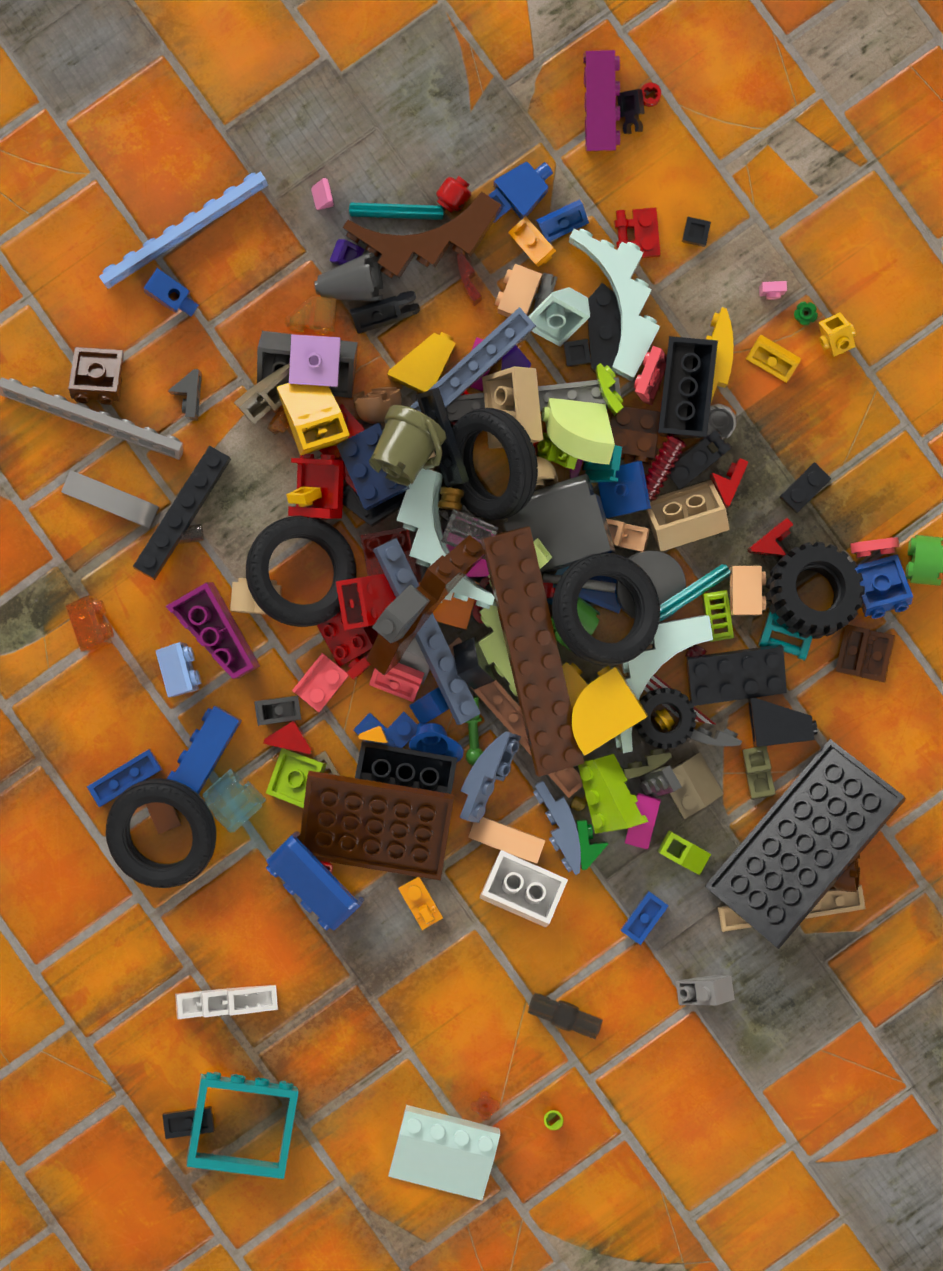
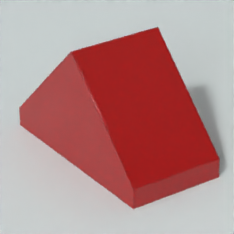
M296 721L290 722L266 737L263 741V744L310 755L313 753L312 746Z

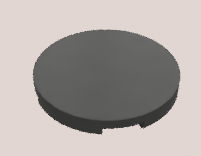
M643 551L628 558L638 564L651 578L657 590L660 605L686 588V579L681 566L668 554L660 551ZM617 580V601L622 610L629 617L635 619L633 598L628 589ZM674 612L673 614H671L670 616H668V617L665 618L664 620L670 618V617H671L672 615H674L676 612Z

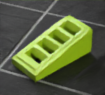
M727 590L702 594L705 615L710 617L713 640H710V642L734 638ZM722 599V603L710 605V600ZM721 608L724 610V613L711 615V610ZM725 618L724 623L713 624L712 622L714 619ZM727 627V632L714 634V629Z

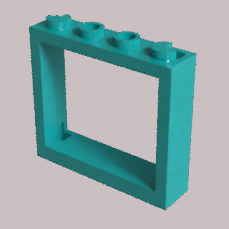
M219 1072L201 1074L186 1159L187 1167L284 1179L299 1092L297 1086H293V1083H287L286 1081H279V1084L269 1083L270 1080L265 1078H255V1081L245 1080V1076L232 1074L231 1078L222 1077ZM207 1087L289 1098L278 1163L197 1152Z

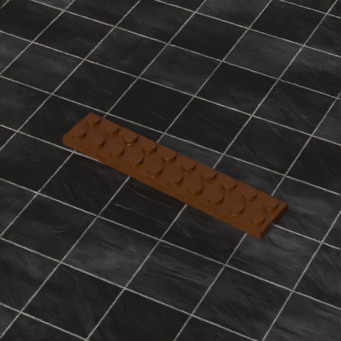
M529 526L481 538L535 773L540 777L584 764L582 751L574 738L572 730V707L531 529Z

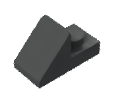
M199 369L192 370L168 391L172 395L187 396V399H183L182 413H185V417L188 420L198 421L202 373Z
M298 696L254 701L258 726L301 720Z

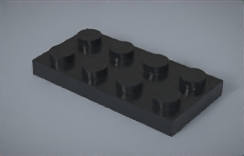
M782 645L686 657L690 702L694 706L787 693L784 648Z

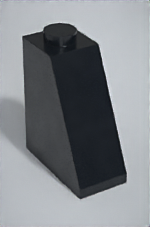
M748 698L753 746L760 747L815 740L814 735H817L818 731L816 720H812V716L761 699Z

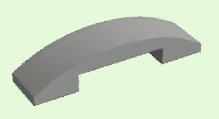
M71 470L61 491L66 495L149 529L159 509L157 505Z

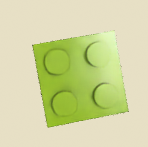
M282 748L266 794L304 808L308 772L324 773L327 764Z

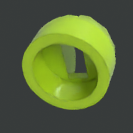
M551 1110L544 1116V1124L550 1130H558L564 1123V1117L559 1111ZM558 1115L560 1119L551 1126L549 1121Z

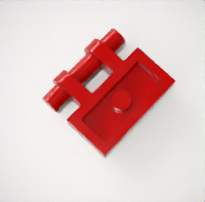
M657 208L633 209V219H626L625 210H617L616 220L614 221L615 229L618 231L617 250L621 242L626 244L631 242L640 247V251L643 252L642 258L660 257ZM630 228L634 230V240L632 241L628 240L627 229Z

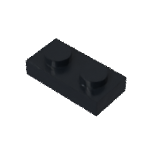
M814 462L779 497L795 513H798L831 478Z
M212 1106L204 1107L200 1134L215 1131ZM195 1108L163 1113L166 1139L191 1135Z

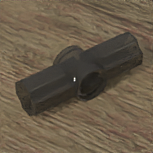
M536 992L527 1010V1013L550 1021L552 1025L566 1031L573 1030L593 1039H596L603 1021L602 1018L579 1010V1007L562 1000L556 1001Z

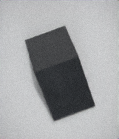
M476 637L453 646L457 675L473 690L496 680Z

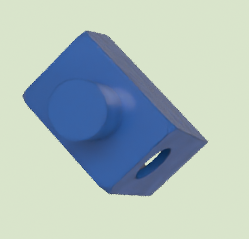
M524 162L495 179L493 187L500 191L512 206V210L522 220L525 216L528 217L548 193L549 187L544 181L553 174V171L545 162L535 170L528 162Z
M158 268L144 286V293L176 314L179 310H182L192 317L199 304L188 298L190 295L188 289ZM173 292L179 295V298L175 301L169 298V295Z

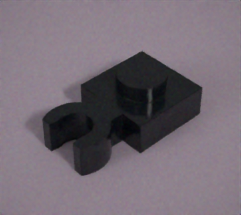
M635 89L620 92V96H617L618 106H620V118H625L623 124L624 134H632L631 126L633 124L635 125V132H642L643 124L639 120V115L645 114L643 91Z

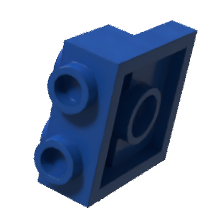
M898 554L863 563L855 568L857 574L862 573L863 576L860 586L865 587V594L860 598L863 600L861 608L865 617L871 615L873 619L880 618L886 614L885 611L893 609L895 612H902L907 610L909 605L912 604L913 594Z

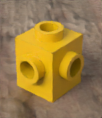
M841 313L819 322L822 335L819 337L820 344L824 350L828 349L834 357L856 347L854 342V336H856L855 329Z

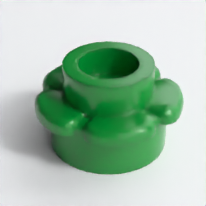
M801 302L794 311V317L800 324L809 325L810 322H815L818 317L817 308L811 302Z

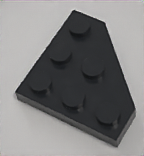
M603 282L588 298L590 311L588 335L591 370L595 373L596 367L600 363L604 367L608 365L612 369L621 338V316L615 293Z

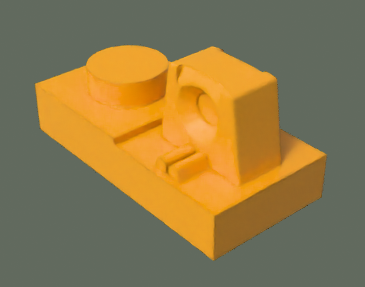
M526 216L508 232L538 267L543 263L546 264L552 259L551 255L556 252L553 246Z
M416 877L398 887L422 930L443 919L442 914L420 877Z

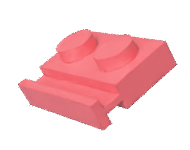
M322 653L292 691L320 713L349 675Z
M401 663L394 666L385 676L374 668L369 685L414 702L425 673Z

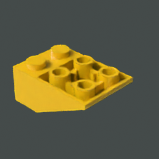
M287 383L276 387L300 456L339 444L348 439L350 435L329 386Z

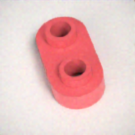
M895 537L851 543V554L856 553L857 558L871 556V551L880 550L881 555L895 553V548L899 547V539Z

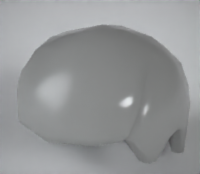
M722 404L711 405L707 436L718 429L722 434V439L730 437L736 427V415L730 407Z

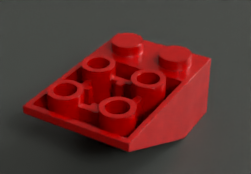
M385 574L336 581L344 631L373 626L384 610L396 599Z

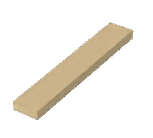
M859 884L857 892L839 891L836 888L829 889L806 918L866 909L862 885ZM729 906L718 907L722 932L752 927Z

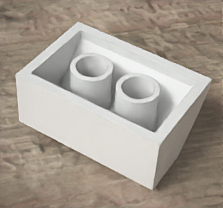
M501 850L479 898L546 928L551 922L568 879Z

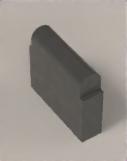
M587 474L536 489L529 503L520 512L507 518L508 522H504L506 532L529 526L533 541L538 538L550 553L552 558L540 569L541 575L569 567L579 559L592 554L615 553L601 498L594 494Z

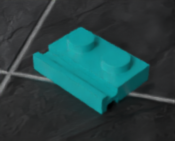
M614 445L610 465L583 460V470L586 471L585 474L589 476L591 482H618V478H615L616 471H619L621 446Z

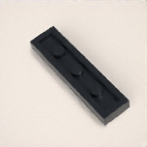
M439 387L417 394L416 398L421 412L438 423L446 434V439L441 445L442 457L439 464L446 487L449 488L469 481Z

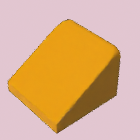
M377 726L358 735L359 739L388 743L382 726Z

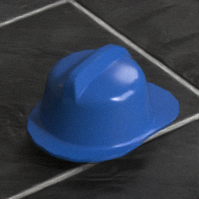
M420 722L417 725L415 736L409 741L410 750L456 757L457 762L463 757L462 746L457 741L448 737L446 730L440 724Z

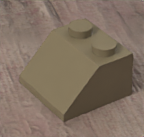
M700 752L672 767L682 787L675 792L668 793L683 819L705 808L724 794Z

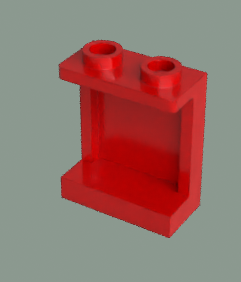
M304 454L300 458H291V463L298 464L297 489L302 486L319 487L322 497L314 500L313 504L307 507H299V504L288 506V516L342 519L344 461L335 460V455L321 454L320 459H314V454Z

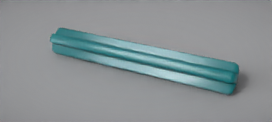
M351 202L349 205V215L351 217L442 220L444 209L443 206Z
M721 564L660 605L659 622L729 577L731 572L728 566Z

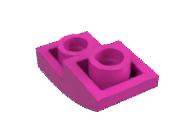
M638 793L636 797L638 802L635 804L641 815H645L649 822L628 828L625 844L648 850L661 799Z

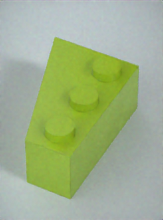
M614 754L584 761V764L578 765L595 834L627 829L649 822L646 816H642L635 804L638 800L635 794H630L625 784L628 780Z

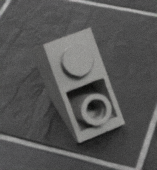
M731 975L705 976L675 981L679 1005L717 1006L735 1000Z

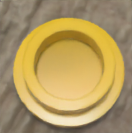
M664 708L661 711H655L657 716L654 720L660 729L672 730L671 727L675 725V722L667 710Z

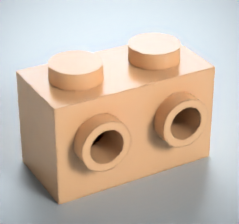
M517 264L514 265L513 270L508 269L503 281L507 284L504 292L499 291L495 305L498 306L497 313L509 317L520 307L528 315L542 274Z
M762 566L730 567L731 616L762 615V610H766V596H762V586L766 585V572L762 571Z

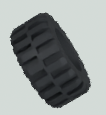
M809 542L789 551L772 568L770 572L771 577L767 580L766 588L770 589L766 593V599L768 602H772V606L769 607L771 614L776 613L779 619L776 621L780 625L786 624L788 632L794 634L798 631L799 637L808 638L812 636L813 639H818L834 634L858 614L857 610L863 604V600L860 597L865 594V587L860 586L863 576L862 573L857 574L855 570L858 565L855 561L850 562L847 559L849 554L844 550L839 553L837 551L838 547L832 544L825 547L824 542H816L813 545ZM805 570L815 571L829 581L833 589L834 598L833 604L828 610L817 611L809 608L802 602L796 589V580L800 572Z

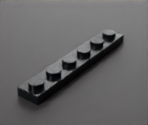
M211 446L207 448L134 563V569L156 580L231 461L228 455Z

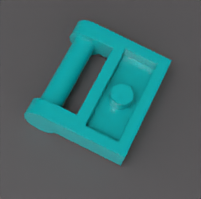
M769 609L758 646L782 645L784 652L796 655L798 659L805 661L812 642V636L802 638L799 637L798 631L794 634L788 632V626L786 624L780 625L776 621L779 619L776 613L771 614ZM775 631L803 640L800 647L771 638V632Z

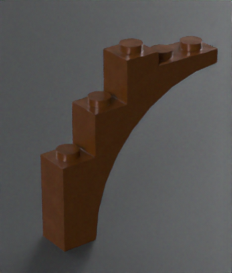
M481 191L473 203L455 219L439 228L423 233L410 235L382 234L365 229L350 220L346 221L343 228L347 231L346 237L356 244L362 241L368 245L366 250L374 253L376 257L379 254L382 255L377 262L382 266L380 269L382 273L391 279L394 275L400 279L415 255L418 256L416 261L427 268L429 265L436 267L451 244L454 245L452 250L462 257L465 254L471 257L503 207Z
M471 535L467 536L445 557L442 555L427 568L420 585L416 589L430 601L402 639L390 643L378 634L366 660L384 676L400 662L413 638L448 593L485 556L483 546Z

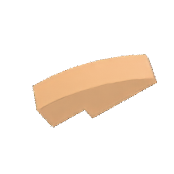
M482 817L479 823L473 822L468 836L473 840L536 864L545 843V839Z

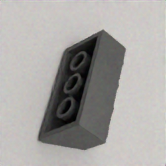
M262 331L257 349V383L290 363L291 334ZM341 340L338 387L329 386L333 396L352 398L358 342Z

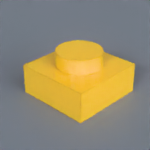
M302 486L286 494L288 503L299 504V507L310 506L314 500L322 497L319 487Z

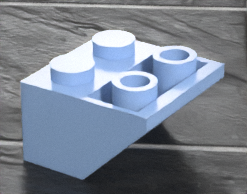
M179 642L155 650L168 697H175L199 690L198 685L201 684V678L198 670H194L192 661H195L192 647H188L187 643Z

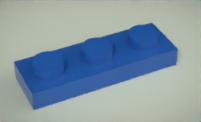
M148 749L90 784L87 788L98 807H102L120 796L127 788L150 778L163 769L151 749Z

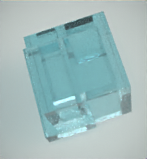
M232 769L227 771L202 794L207 807L213 812L214 817L230 833H234L266 801L265 797L249 781L245 784Z

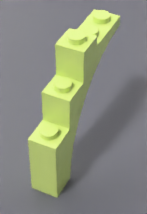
M537 538L533 542L539 568L541 569L549 562L552 556ZM491 605L490 609L483 608L480 614L482 615L481 620L488 628L491 627L493 631L480 639L478 643L488 664L495 663L497 673L507 679L510 683V690L517 696L497 606Z

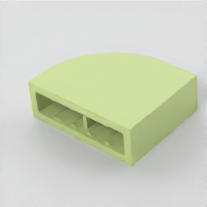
M549 398L547 407L542 409L541 419L545 422L550 440L559 449L575 458L592 463L610 465L615 443L606 404Z

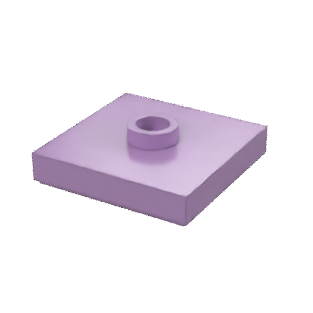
M291 334L289 384L338 387L341 338Z

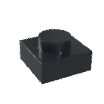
M687 217L682 242L705 247L711 222Z
M588 339L563 343L567 367L591 364Z

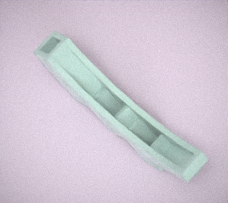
M573 229L569 237V243L585 252L600 267L609 280L617 298L621 316V338L612 371L633 381L660 328L654 318L644 315V317L639 316L652 290L648 288L649 284L638 278L635 281L631 279L642 258L643 252L640 251L639 246L631 242H627V244L621 242L618 250H616L612 243L606 240H601L600 242L592 238L593 235L587 230L580 229L578 231Z
M422 468L413 484H409L410 489L406 490L397 521L404 523L403 528L414 532L417 531L409 556L417 558L415 563L429 567L442 555L445 557L450 551L447 548L441 530L438 507L443 476L441 473ZM467 575L444 598L445 600H451L454 593L453 597L463 601H467L468 597L477 600L475 605L490 609L491 605L496 606L494 594L483 589Z
M709 615L660 622L655 637L650 643L653 648L645 649L644 652L633 660L622 664L623 673H628V677L624 678L638 700L650 678L665 662L677 653L695 644L713 640ZM632 727L614 737L616 748H620L623 753L633 752Z

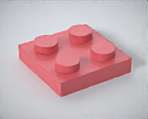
M655 346L652 347L651 352L646 353L643 361L644 370L642 375L639 374L634 384L635 392L642 402L651 406L664 377L667 356L663 350Z

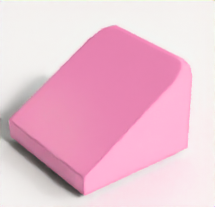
M322 178L311 188L317 210L330 208L334 205L328 179Z

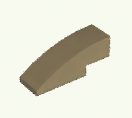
M290 363L261 380L234 402L253 424L271 409L275 411L282 405L276 387L289 383Z

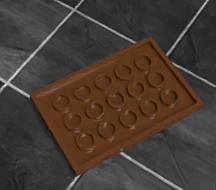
M309 771L300 841L319 861L441 881L455 794Z

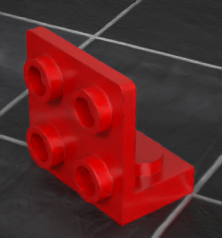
M341 611L328 621L317 625L339 667L371 650L379 634L372 628L373 626L344 631Z

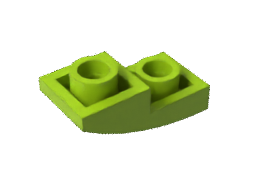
M600 363L596 367L598 386L607 406L615 416L623 409L621 403L624 401L615 390L613 392L610 390L616 383L613 379L616 377L615 373L608 365L604 367Z
M543 433V441L538 443L537 456L574 470L578 458L559 449L550 440L548 434Z

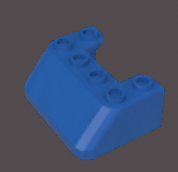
M296 831L266 860L268 863L266 869L275 878L279 876L285 882L283 886L291 895L296 893L302 899L300 904L307 912L311 913L313 911L319 917L317 922L326 931L328 929L335 931L362 905L364 899L360 897L357 900L297 838L300 833Z

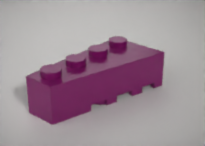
M615 50L585 51L583 54V63H586L584 68V85L586 87L584 97L586 112L585 149L586 151L616 150V145H620V130L616 131V121H620V106H616L615 96H620V81H615V71L620 69V58L615 56Z
M206 582L165 606L196 637V640L209 651L232 679L241 678L260 667L214 582Z

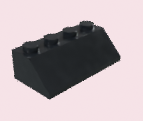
M669 336L658 430L660 437L673 435L681 439L707 438L718 340Z
M362 741L355 778L451 794L457 758Z

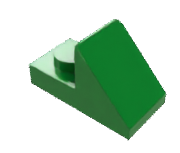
M582 819L576 820L581 855L580 866L582 870H587L609 843L607 841L589 843V839H593L592 824L587 825V820Z

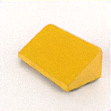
M759 335L746 357L748 361L786 383L801 361L800 357L763 335Z

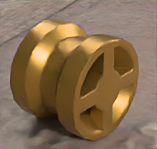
M441 487L440 494L442 497L438 502V507L461 511L462 505L460 500L464 496V491Z

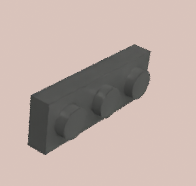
M670 765L639 777L642 790L651 797L672 793L682 787Z

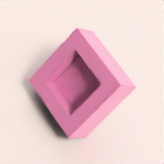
M787 281L762 282L759 286V295L766 296L768 300L780 299L781 295H784L787 291Z

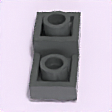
M699 727L698 730L693 729V734L691 737H688L692 740L715 746H738L742 743L741 740L737 739V733L726 728L724 732L717 730L714 738H712V732Z

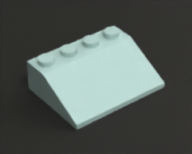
M406 1105L388 1177L483 1200L500 1138V1128Z

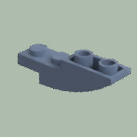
M504 732L479 756L461 789V792L468 794L460 818L466 821L480 822V819L485 814L488 798L494 790L495 780L504 781L510 772L511 761L519 748L520 735Z
M542 780L535 784L537 790L533 793L540 804L545 802L549 809L545 814L551 824L557 823L558 825L557 828L550 831L553 837L549 838L556 851L561 849L565 858L561 859L567 871L573 870L575 875L580 873L581 851L575 820L565 798L562 796L554 800Z

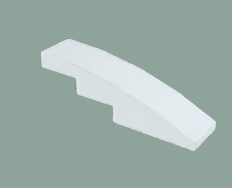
M276 985L175 994L177 1019L201 1016H231L278 1010Z

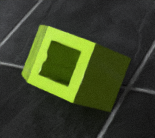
M670 830L657 850L663 856L698 875L701 874L711 856L709 852Z

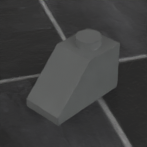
M409 585L384 610L372 628L390 643L402 639L430 600L414 586Z

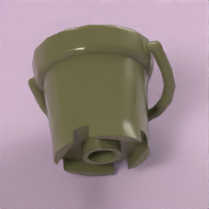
M392 405L385 416L386 424L369 460V464L378 473L382 468L387 473L385 478L395 483L409 486L410 483L413 484L422 468L428 470L440 464L442 457L441 445L446 439V434L438 423L422 412L408 406ZM436 450V456L429 458L433 451Z

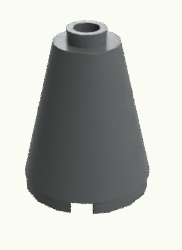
M366 253L318 275V279L314 283L317 295H321L323 299L382 300L383 295H379V289H383L382 274L379 264L373 262L371 258L375 257L374 253Z

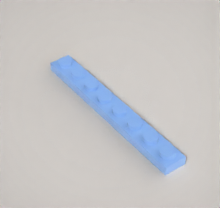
M261 171L257 174L255 172L249 174L243 179L244 182L237 187H229L223 192L224 195L217 200H209L203 205V209L197 213H189L183 218V222L177 226L171 225L163 231V235L157 239L151 238L143 244V248L137 252L131 251L122 258L123 261L117 265L111 264L102 271L103 274L99 276L108 289L268 186Z

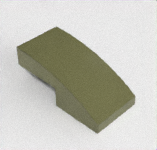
M767 746L743 749V760L751 800L775 796Z

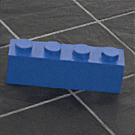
M214 706L213 709H207L202 718V721H204L200 730L196 729L189 740L192 742V745L188 751L184 750L178 758L177 762L180 763L176 772L171 771L167 777L169 780L177 781L190 787L197 794L202 790L242 721L218 706Z

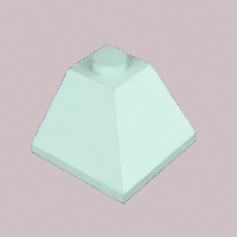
M570 287L552 292L528 316L536 325L532 332L561 347L590 317L588 297Z

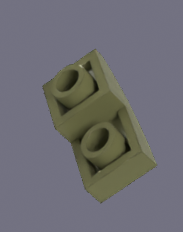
M662 748L650 750L651 755H645L646 765L642 766V761L628 763V768H624L623 772L627 779L644 775L666 763L672 757L671 752H665Z

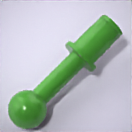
M473 696L479 709V696ZM480 715L465 722L468 723L470 749L466 752V761L472 766L483 753V750L479 748L478 722L482 721Z

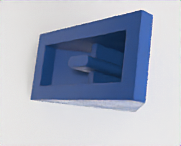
M439 687L409 705L419 723L425 724L449 709Z

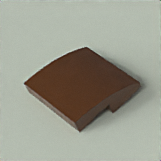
M846 625L836 672L885 683L895 635Z

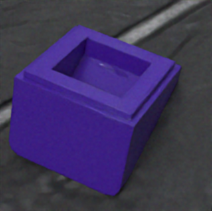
M338 239L330 262L340 266L362 256L365 249L346 239Z

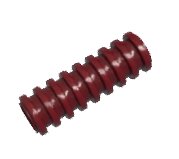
M666 436L667 441L662 443L664 447L659 449L660 454L656 455V461L651 463L652 468L648 469L649 474H645L649 500L651 501L657 499L656 494H660L661 491L659 489L664 486L663 481H667V474H671V467L674 468V462L679 460L677 456L681 455V449L686 447L685 442L676 436Z

